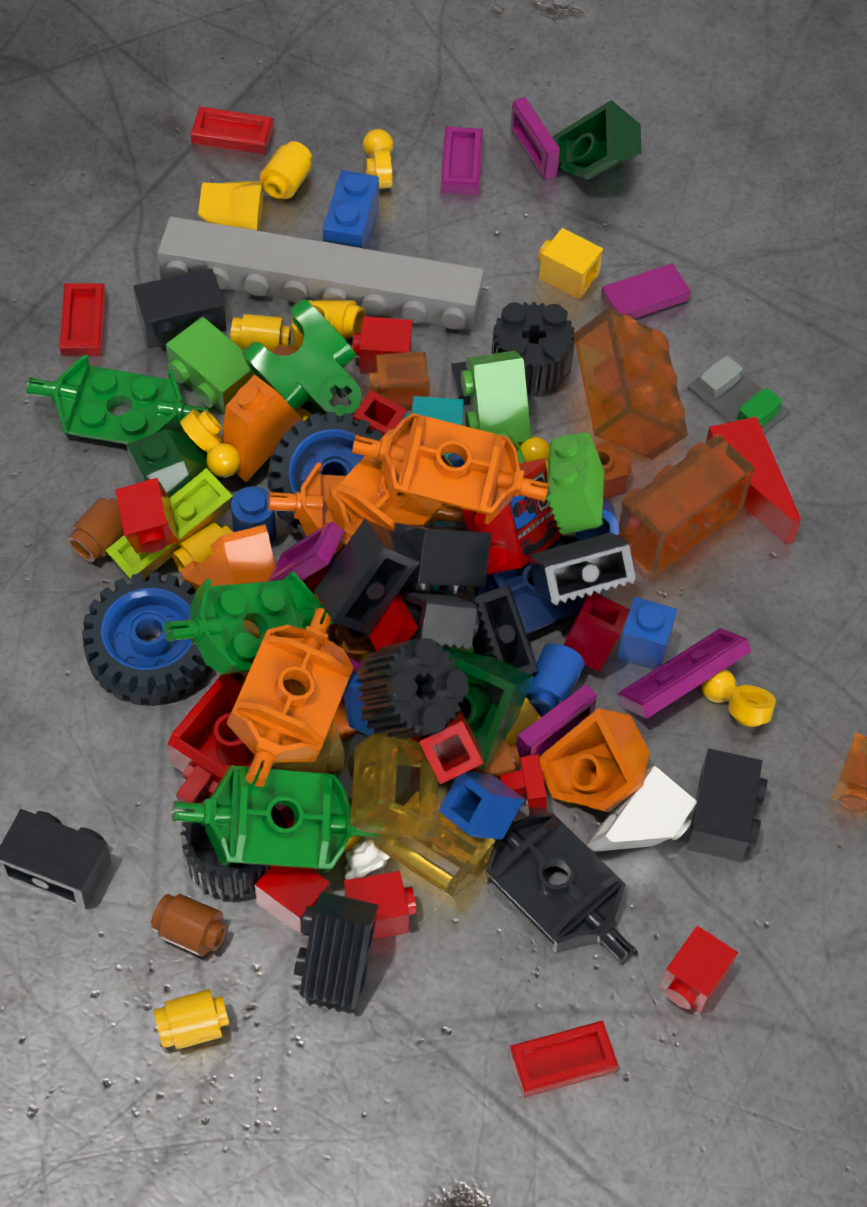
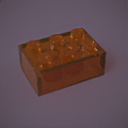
M608 307L573 334L595 436L651 460L688 436L684 418L685 409L680 401L676 384L677 375L673 370L669 354L670 345L668 339L661 331L652 329L636 321L631 316L624 315Z
M719 434L705 444L699 442L694 445L683 460L674 466L667 465L662 468L651 483L642 489L639 487L633 489L621 503L622 511L618 536L628 541L634 570L648 583H651L742 514L755 467Z

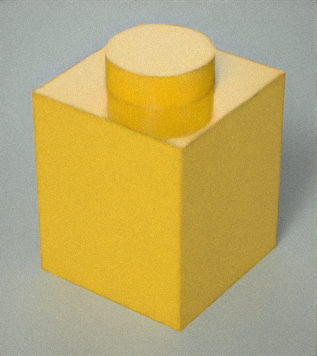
M562 228L552 241L547 239L540 248L537 260L540 262L539 280L580 300L599 276L603 248Z

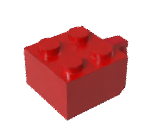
M227 674L219 676L172 732L167 743L170 764L183 772L182 778L186 780L176 793L178 802L203 803L212 795L223 775L232 765L250 767L255 757L250 749L226 724L243 687V684ZM273 763L271 769L279 770L284 763Z

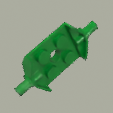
M83 355L61 374L58 380L52 382L30 377L26 388L27 395L51 398L52 405L57 407L63 433L122 444H129L165 429L175 431L177 427H182L180 421L193 409L199 413L205 410L209 413L211 412L210 408L190 406L182 402L173 370L169 369L168 379L101 368L90 366L88 355ZM118 405H125L130 408V411L123 415H113L109 412Z
M291 572L283 580L210 586L212 584L211 579H206L196 590L189 609L190 619L166 621L164 624V634L168 633L165 636L168 642L191 639V643L197 645L205 664L222 675L250 671L267 630L284 625L306 629L307 626H310L315 610L325 608L295 572ZM326 610L324 611V613H323V615H322V618H321V620H320V624H322V622H323V620H324V618H325V616H326V613H327ZM244 620L250 621L258 627L260 638H255L246 632L243 624ZM332 621L330 625L339 623Z
M232 765L225 772L209 799H206L202 804L174 801L172 812H174L172 814L173 822L201 823V826H205L207 835L222 866H227L232 862L321 869V873H327L333 868L343 853L350 838L354 836L381 838L383 828H380L383 825L382 818L358 817L356 812L351 810L346 790L334 774L270 769L265 785L258 787L255 786L261 769H258L252 784H250L245 779L250 767ZM284 804L293 811L295 820L291 828L284 829L278 827L273 822L271 810L274 805Z

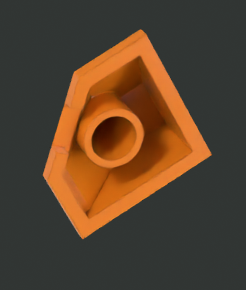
M255 374L225 406L221 442L232 445L239 452L241 463L235 474L245 482L273 454L282 436L300 420L303 421L276 390Z
M266 525L222 535L210 545L212 554L200 564L197 561L190 562L181 572L183 582L188 581L191 583L195 592L206 579H211L212 584L210 586L268 581L275 567Z
M598 708L539 756L543 779L552 798L610 812L643 786L650 751L631 715Z

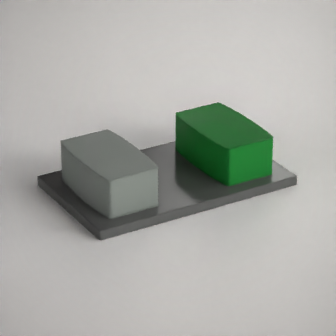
M725 356L688 385L687 388L727 422L757 417L764 434L790 413L789 410L781 405L783 401L770 389H762L742 373L743 367L729 356Z

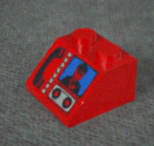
M545 458L519 463L520 470L524 471V478L547 483L548 471ZM518 495V497L513 496L512 500L489 524L484 523L486 514L462 508L467 529L492 533L487 574L522 568L529 562L530 554L544 551L561 538L559 527L556 526L557 520H554V514L551 513L548 500L542 502L541 500Z

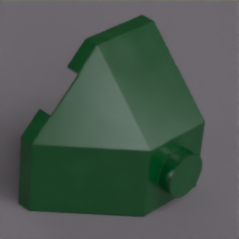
M610 100L553 135L554 141L560 148L558 169L587 180L612 171L642 153L641 124L613 100Z
M165 429L127 444L131 474L136 483L158 478L169 498L206 468L208 469L206 462L208 453L201 449L186 433ZM214 475L217 478V480L222 484L224 478Z
M443 647L442 651L450 652L449 659H455L454 667L459 668L468 677L469 691L463 697V702L458 703L460 711L462 710L482 750L484 764L477 767L484 770L489 766L516 722L534 676L493 657Z

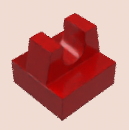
M539 754L520 757L521 770L500 775V781L525 799L521 806H528L529 816L535 813H548Z

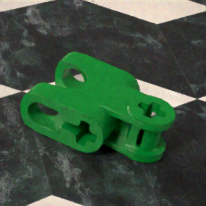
M301 299L291 308L293 323L304 336L303 343L298 351L291 355L280 356L267 350L260 342H253L242 351L250 369L262 381L276 390L295 411L309 400L322 415H325L326 412H336V415L343 416L344 413L354 415L362 403L360 387L343 369L356 357L355 352L346 340L307 300ZM338 395L340 398H344L348 395L349 406L345 408L344 405L338 404L334 407L333 396Z

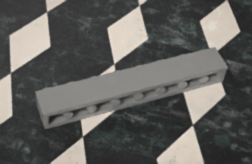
M169 216L157 252L160 277L163 279L213 268L219 289L245 292L254 296L286 299L295 303L301 299L307 301L354 300L358 306L364 307L365 313L372 316L412 320L413 323L421 322L445 326L455 330L474 331L482 296L483 268Z

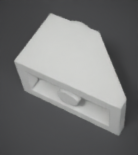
M653 766L646 770L643 786L609 813L587 846L595 852L650 847L670 838L675 841L690 826L692 819L688 815L697 801L656 766Z

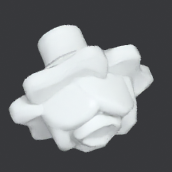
M369 837L365 842L355 844L351 851L346 853L348 863L343 868L345 879L386 873L384 867L386 866L387 859L393 855L390 843L387 842L379 845L374 839Z

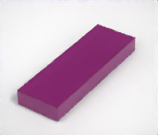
M719 628L621 690L617 695L622 707L646 719L752 652L748 639Z

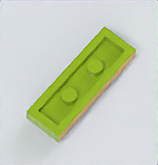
M206 468L169 498L179 542L166 545L163 550L155 553L142 552L136 554L125 536H122L106 549V552L131 581L132 575L141 573L144 580L150 575V572H154L172 557L171 553L179 549V543L212 524L231 509L233 496Z

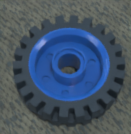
M326 412L322 416H319L317 413L309 416L305 421L300 420L282 436L274 449L268 468L267 483L269 491L291 494L300 492L301 486L317 463L322 464L320 475L323 471L332 469L339 472L341 476H347L364 457L363 455L352 454L356 434L379 441L383 437L382 433L378 429L373 431L369 428L370 423L364 419H361L359 422L353 419L354 415L344 413L343 416L336 415V412ZM277 511L279 518L288 523L289 529L295 533L297 531L303 534V538H306L299 519H294V512Z
M150 572L149 581H143L141 573L132 575V584L127 585L124 578H121L114 582L115 591L110 590L108 587L100 592L101 602L94 599L89 606L90 614H85L82 637L85 656L91 673L96 681L99 680L101 687L106 692L113 690L115 698L122 701L129 696L131 703L136 705H142L143 698H148L150 706L160 705V697L167 696L169 703L179 700V691L182 690L187 696L194 691L195 681L199 684L203 683L207 678V670H212V668L205 664L197 645L192 644L191 639L168 642L165 638L168 633L164 634V624L166 621L190 619L189 609L196 593L191 583L184 581L179 585L178 577L168 574L165 581H162L160 572ZM148 636H157V637H158L157 639H155V640H153V641H144V640H143L145 637H148Z

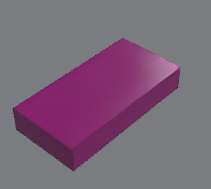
M526 97L514 100L510 129L545 180L557 176L560 148Z
M445 126L440 193L479 195L483 129Z
M673 263L603 286L601 290V297L618 325L688 301L691 290Z
M333 521L316 530L281 554L268 581L283 580L291 572H295L301 580H304L329 564L345 531Z
M587 684L518 734L516 747L519 757L537 754L541 756L594 712L597 694Z

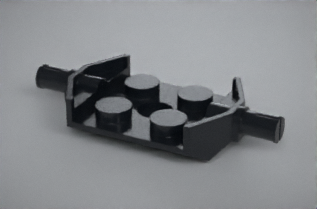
M535 813L516 822L513 820L502 840L495 839L496 842L491 851L484 880L488 883L492 879L554 941L553 950L556 953L595 944L598 941L600 944L603 943L621 963L627 957L629 958L636 948L616 930L617 922L615 921L626 884L554 813ZM551 866L561 867L568 873L569 880L560 885L551 884L544 878L543 871Z

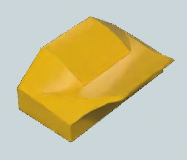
M263 181L223 182L221 184L202 182L198 215L209 223L260 231L264 196Z

